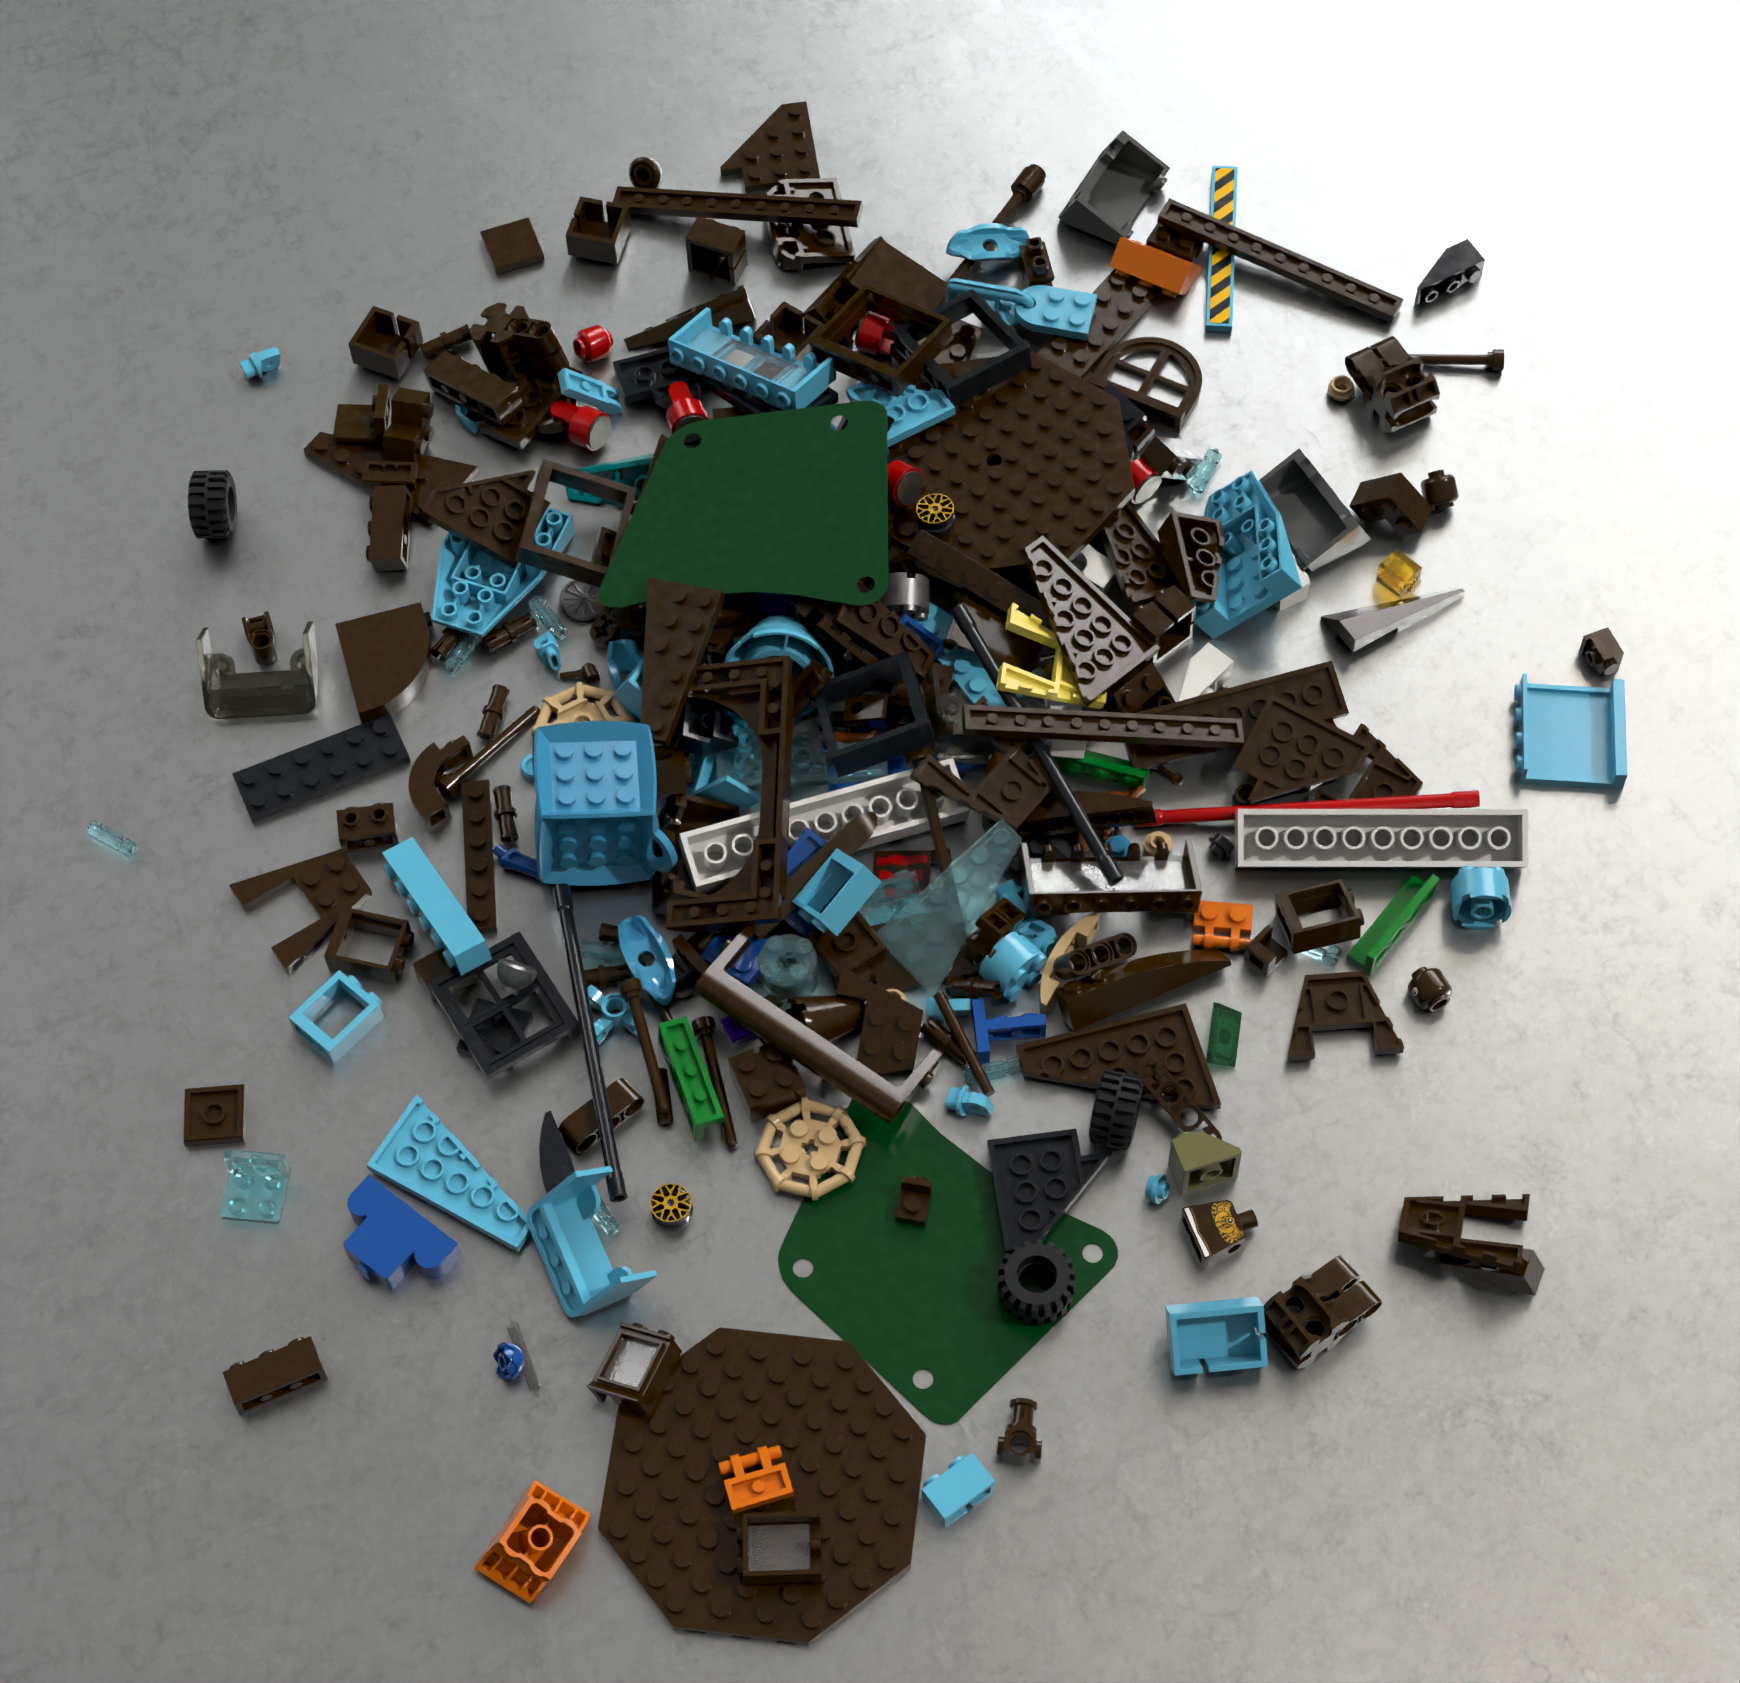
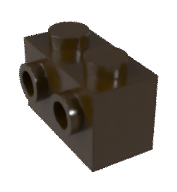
M379 802L364 807L351 806L336 811L339 842L345 853L394 847L400 843L397 815L393 802Z

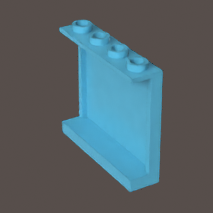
M1523 673L1520 684H1515L1514 701H1519V708L1515 709L1514 724L1519 725V732L1516 731L1515 748L1519 749V756H1516L1515 772L1520 773V784L1623 790L1628 776L1625 679H1613L1610 688L1527 683V674Z

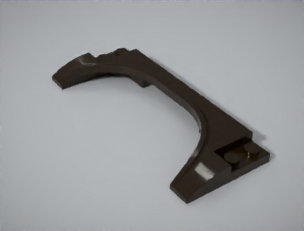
M789 655L699 665L688 697L709 702L734 713L751 727L758 740L762 756L760 823L757 839L753 840V850L747 862L728 884L704 898L667 901L666 928L668 930L715 933L729 932V927L781 923L782 900H786L794 689L791 686L792 659Z

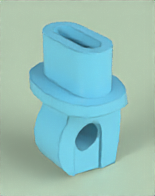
M277 347L269 348L259 353L252 352L249 354L248 359L239 363L247 379L256 375L262 378V372L272 371L280 365V353Z
M548 631L534 640V647L543 664L556 671L562 666L560 661L561 654L556 639Z
M1013 879L1008 880L995 889L994 893L999 898L998 901L1005 897L1026 914L1024 901L1022 900V887L1018 886Z
M926 997L927 1019L933 1017L934 1020H940V1023H945V1019L934 997ZM948 999L956 1016L969 1014L971 1010L970 999Z
M964 1085L962 1088L950 1087L945 1101V1108L956 1110L957 1115L966 1116L969 1112L991 1116L994 1104L987 1096L971 1092L969 1086Z

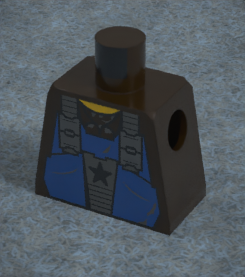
M889 694L855 696L846 699L844 711H831L830 714L833 728H845L847 732L870 733L872 730H876L882 734L896 729V723H899Z

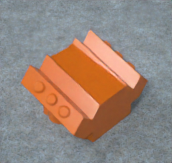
M534 1480L525 1491L522 1499L514 1507L500 1531L491 1540L488 1548L480 1556L474 1569L528 1603H531L541 1592L547 1581L551 1580L577 1542L591 1514Z

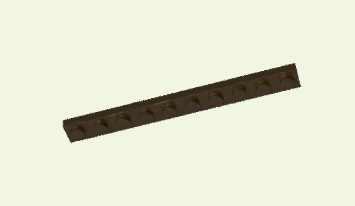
M617 186L613 199L614 203L629 205L630 214L695 218L700 216L712 219L858 227L863 211L862 201L621 186Z
M1168 199L1158 215L1157 222L1387 322H1393L1402 306L1403 298L1173 199Z
M963 705L962 708L963 735L1242 749L1245 743L1242 719L983 705Z

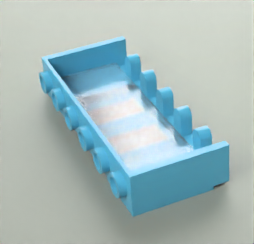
M707 307L668 339L670 363L699 375L704 374L763 399L765 403L782 410L806 408L834 381L832 358L828 357L817 367L815 354L808 352L803 357V363L796 360L795 348L791 343H787L782 348V354L774 350V339L771 335L764 336L761 339L760 346L754 343L753 331L749 326H745L740 330V337L733 335L732 322L727 317L719 322V328L712 326L711 309Z

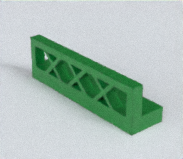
M1086 749L1084 759L1052 756L1063 775L1124 791H1130L1140 785L1145 787L1150 774V769L1140 770L1132 768L1128 760Z
M1413 874L1349 951L1346 960L1368 975H1371L1436 896L1440 878L1432 874L1427 882H1424Z
M687 1016L660 1023L658 1026V1042L694 1141L703 1139L705 1127L723 1123L724 1115Z

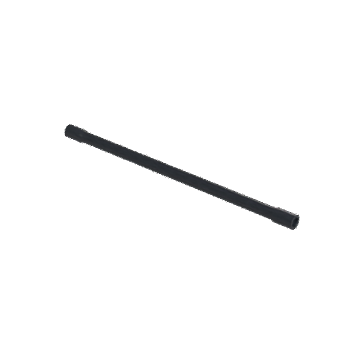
M964 604L958 605L952 609L951 615L961 632L966 636L996 688L1000 666L978 631L977 625ZM997 690L1006 707L1024 708L1015 693ZM1025 738L1095 857L1097 865L1110 886L1120 883L1124 879L1123 873L1113 856L1107 851L1042 739Z
M562 883L553 887L556 910L560 918L605 1167L611 1166L613 1170L605 1177L609 1200L611 1202H621L628 1197L624 1174L620 1167L573 914L574 906L571 890L568 884Z

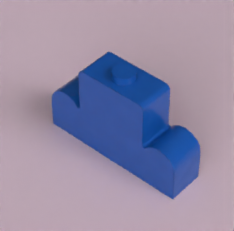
M370 1175L350 1194L347 1202L348 1209L353 1221L359 1227L348 1237L343 1246L348 1258L356 1264V1270L366 1279L373 1277L388 1290H393L416 1264L423 1277L429 1280H436L443 1277L462 1257L459 1244Z

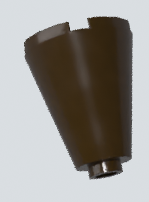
M841 995L795 996L787 1000L786 1003H791V1008L785 1009V1012L831 1043L862 1026L866 1000Z

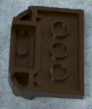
M837 178L779 180L778 185L771 188L769 192L767 191V195L842 200ZM766 222L773 254L779 261V266L784 270H802L803 264L843 263L854 261L855 253L849 227Z

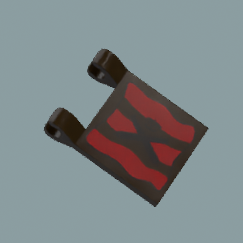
M947 847L948 856H949V860H950V864H951V861H952V857H951V855H950V854H951V851H950V849ZM935 849L874 851L873 874L882 883L871 895V903H930L937 906H947L944 887L930 890L931 863L938 865Z

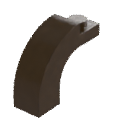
M464 735L456 740L449 741L442 749H439L433 742L421 752L411 768L408 783L409 794L415 814L427 832L451 818L448 803L438 792L435 782L444 774H448L473 758L470 742Z

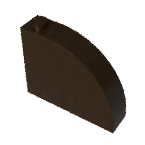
M419 602L336 623L361 724L389 713L392 717L408 706L425 685L432 666V643L428 628L433 627L430 612H424L422 604Z

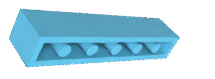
M413 837L382 852L386 862L382 867L390 881L396 880L394 885L402 898L407 896L406 903L413 915L417 913L420 915L418 920L425 932L431 931L430 937L437 950L443 948L444 952H442V955L450 968L455 966L462 976L492 959L485 939Z

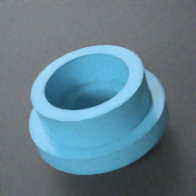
M1164 1174L1151 1175L1147 1181L1145 1197L1151 1199L1154 1204H1160L1162 1199L1165 1200L1168 1197L1170 1183L1167 1182Z

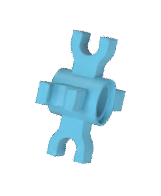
M590 985L587 988L590 1005L603 1014L599 1020L594 1022L598 1045L604 1041L611 1029L621 1030L627 1028L633 1035L638 1037L632 1014L629 1012V1003L625 1002L620 994L613 993L605 996L596 987ZM612 1010H622L618 1014H610Z

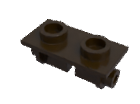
M814 659L791 682V686L794 689L793 717L796 714L800 715L802 713L801 710L810 702V698L815 696L824 685H828L830 677L834 674Z

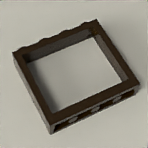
M864 284L809 340L810 351L816 356L817 363L821 364L830 357L833 359L835 371L895 397H899L925 369V363L931 357L935 359L953 340L951 319L891 295L881 289ZM869 311L901 324L911 323L914 325L915 330L929 335L898 369L838 345L839 341Z
M543 459L537 474L514 561L600 588L628 526L630 515H632L637 500L634 498L637 488ZM549 481L623 505L608 567L532 544Z

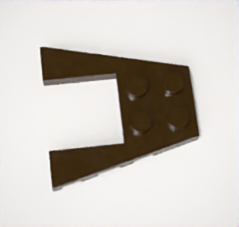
M984 696L975 703V705L989 706L987 704L988 700ZM984 736L1006 755L974 790L930 754L912 772L911 780L1014 831L1022 825L1053 789L1033 760H1029L1023 752L1021 744L1015 737Z
M343 849L229 885L244 911H247L295 883L319 917V920L271 947L273 954L287 974L293 970L292 966L302 957L305 959L314 950L313 947L324 936L327 938L333 932L342 906L358 909L373 895L370 887Z
M1506 1194L1492 1195L1491 1200H1473V1195H1463L1460 1201H1444V1196L1405 1197L1398 1229V1241L1520 1273L1523 1245L1464 1239L1461 1237L1465 1214L1527 1221L1530 1194H1522V1199H1506Z

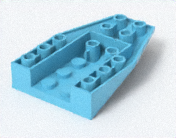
M1252 470L1210 495L1203 516L1220 519L1225 539L1220 556L1222 563L1218 570L1219 584L1215 603L1211 604L1192 600L1197 605L1195 620L1193 621L1212 639L1217 638L1302 588L1281 514Z
M547 507L536 528L532 544L561 553L575 535L573 515ZM448 532L440 547L432 622L483 638L542 580L548 571L520 562L513 569Z

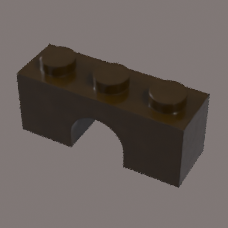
M676 744L654 746L657 796L687 793L686 784H692L689 752L675 749Z

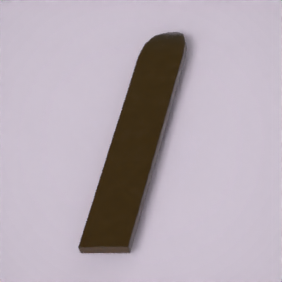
M864 812L854 817L787 879L786 900H782L781 921L797 907L792 902L793 899L836 848L851 856L871 837L877 826L878 816L875 812ZM779 923L754 925L753 927L757 929L755 935L761 940Z

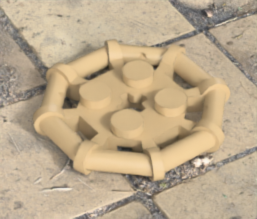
M576 682L577 685L551 697L546 696L542 700L543 705L535 725L531 728V736L534 738L535 729L547 725L581 721H622L635 723V718L630 716L621 702L613 696L615 693L614 689L610 691L585 685L582 682ZM585 696L600 699V702L590 703L588 699H585ZM577 697L576 700H573V701H571V702H569V703H567V704H565V705H563V706L561 705L562 703H565V702H567V701H569V700H571V699ZM612 706L617 716L611 717L606 709ZM551 713H556L558 715L556 721L548 723Z
M802 1097L801 1101L773 1115L768 1114L765 1118L766 1124L758 1148L753 1153L754 1159L759 1161L772 1183L771 1188L774 1191H785L812 1198V1201L819 1200L818 1197L847 1182L852 1183L856 1178L854 1173L862 1149L866 1146V1138L860 1135L848 1115L846 1107L843 1105L839 1107ZM810 1112L831 1118L827 1123L811 1119ZM802 1113L803 1120L794 1121L788 1128L783 1124ZM839 1125L842 1126L848 1139L840 1141L835 1129ZM775 1132L782 1136L779 1148H770ZM808 1144H814L818 1150L817 1152L812 1151L810 1155H806L803 1147L808 1146ZM849 1151L845 1165L838 1164L841 1152ZM780 1159L786 1166V1170L779 1173L773 1160ZM826 1172L828 1174L831 1172L836 1174L819 1184L817 1182L821 1175ZM792 1177L809 1180L810 1185L791 1181Z

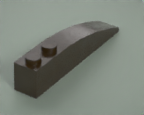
M1051 791L1016 831L982 815V827L987 842L1079 832L1056 791ZM1073 791L1095 830L1157 823L1152 801L1117 794Z
M1219 949L1161 953L1134 959L1106 969L1096 970L1091 975L1080 980L1067 982L1063 987L1056 989L1055 993L1062 1019L1073 1031H1076L1231 965V961Z

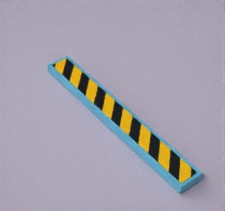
M1212 165L1210 216L1236 227L1238 167ZM1209 245L1206 331L1232 332L1235 256Z

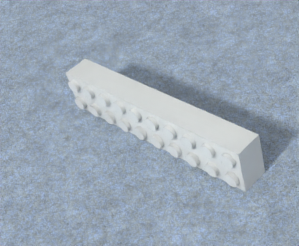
M953 758L939 761V763L960 779ZM906 770L791 802L788 844L792 846L806 828H809L825 842H828L849 821L864 812L876 813L878 816L877 826L871 837L857 851L930 831L920 784L910 779L914 770ZM933 791L942 827L968 819L970 808ZM760 811L679 834V846L694 892L706 894L720 890L739 873L753 850V840L757 839Z
M1528 809L1235 810V868L1529 867Z

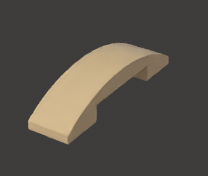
M1094 912L1074 924L1060 938L1049 955L1040 985L1039 1008L1040 1014H1045V1018L1057 1000L1055 990L1060 988V982L1055 980L1057 977L1053 968L1055 959L1062 954L1072 951L1075 946L1083 947L1089 945L1100 927L1101 914Z

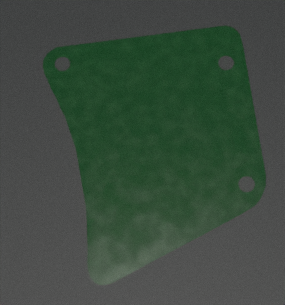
M857 401L702 420L687 424L677 430L668 438L660 452L602 581L598 593L601 604L607 607H625L647 602L648 577L719 590L724 594L746 592L790 594L855 606H866L880 600L889 587L887 411L885 407L875 401ZM836 416H844L848 419V425L843 430L835 431L830 426L831 420ZM691 433H697L701 436V443L695 448H687L684 445L685 437ZM871 577L875 581L874 588L867 593L858 591L856 585L859 579Z
M852 1099L847 1108V1113L860 1135L866 1138V1146L862 1149L854 1173L856 1178L852 1183L847 1182L818 1197L819 1200L812 1201V1198L804 1196L779 1251L778 1263L780 1273L788 1288L844 1341H849L863 1359L922 1414L935 1423L952 1424L957 1422L1115 1267L1118 1259V1249L1112 1237L1103 1230L1065 1214L1042 1244L1048 1245L1049 1242L1055 1244V1250L1062 1248L1066 1252L1065 1258H1071L1073 1262L1072 1269H1075L1076 1273L1073 1302L1070 1307L1067 1306L1066 1313L1063 1316L1057 1314L1056 1321L1052 1323L1045 1319L1044 1325H1037V1321L1031 1320V1325L1024 1323V1318L1022 1317L1017 1321L1012 1317V1310L1007 1313L1003 1308L1004 1302H1000L999 1266L1000 1263L1003 1264L1005 1251L992 1173L943 1136L910 1102H908L895 1120L888 1124ZM839 1125L836 1131L840 1141L848 1139L842 1126ZM849 1151L841 1152L838 1164L845 1165ZM826 1172L821 1175L817 1182L819 1184L836 1174L834 1172L829 1174ZM921 1176L927 1181L932 1182V1197L925 1227L895 1221L901 1193L902 1177ZM1088 1244L1100 1246L1103 1251L1101 1260L1095 1263L1086 1261L1082 1254L1084 1247ZM804 1258L811 1261L813 1272L807 1277L795 1275L793 1264L797 1260ZM1041 1272L1028 1273L1019 1280L1020 1285L1024 1289L1033 1293L1045 1292L1054 1285L1053 1280ZM921 1369L928 1370L933 1375L932 1385L925 1389L918 1388L913 1383V1375Z

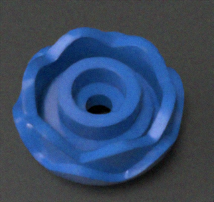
M504 1342L497 1346V1350L493 1354L497 1362L496 1373L503 1377V1380H514L524 1369L523 1353L518 1346L510 1342Z

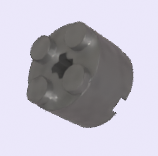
M907 572L889 573V587L880 601L889 611L893 610L898 616L902 612L916 622L927 621L929 614V579L924 575L916 573L915 578H907Z

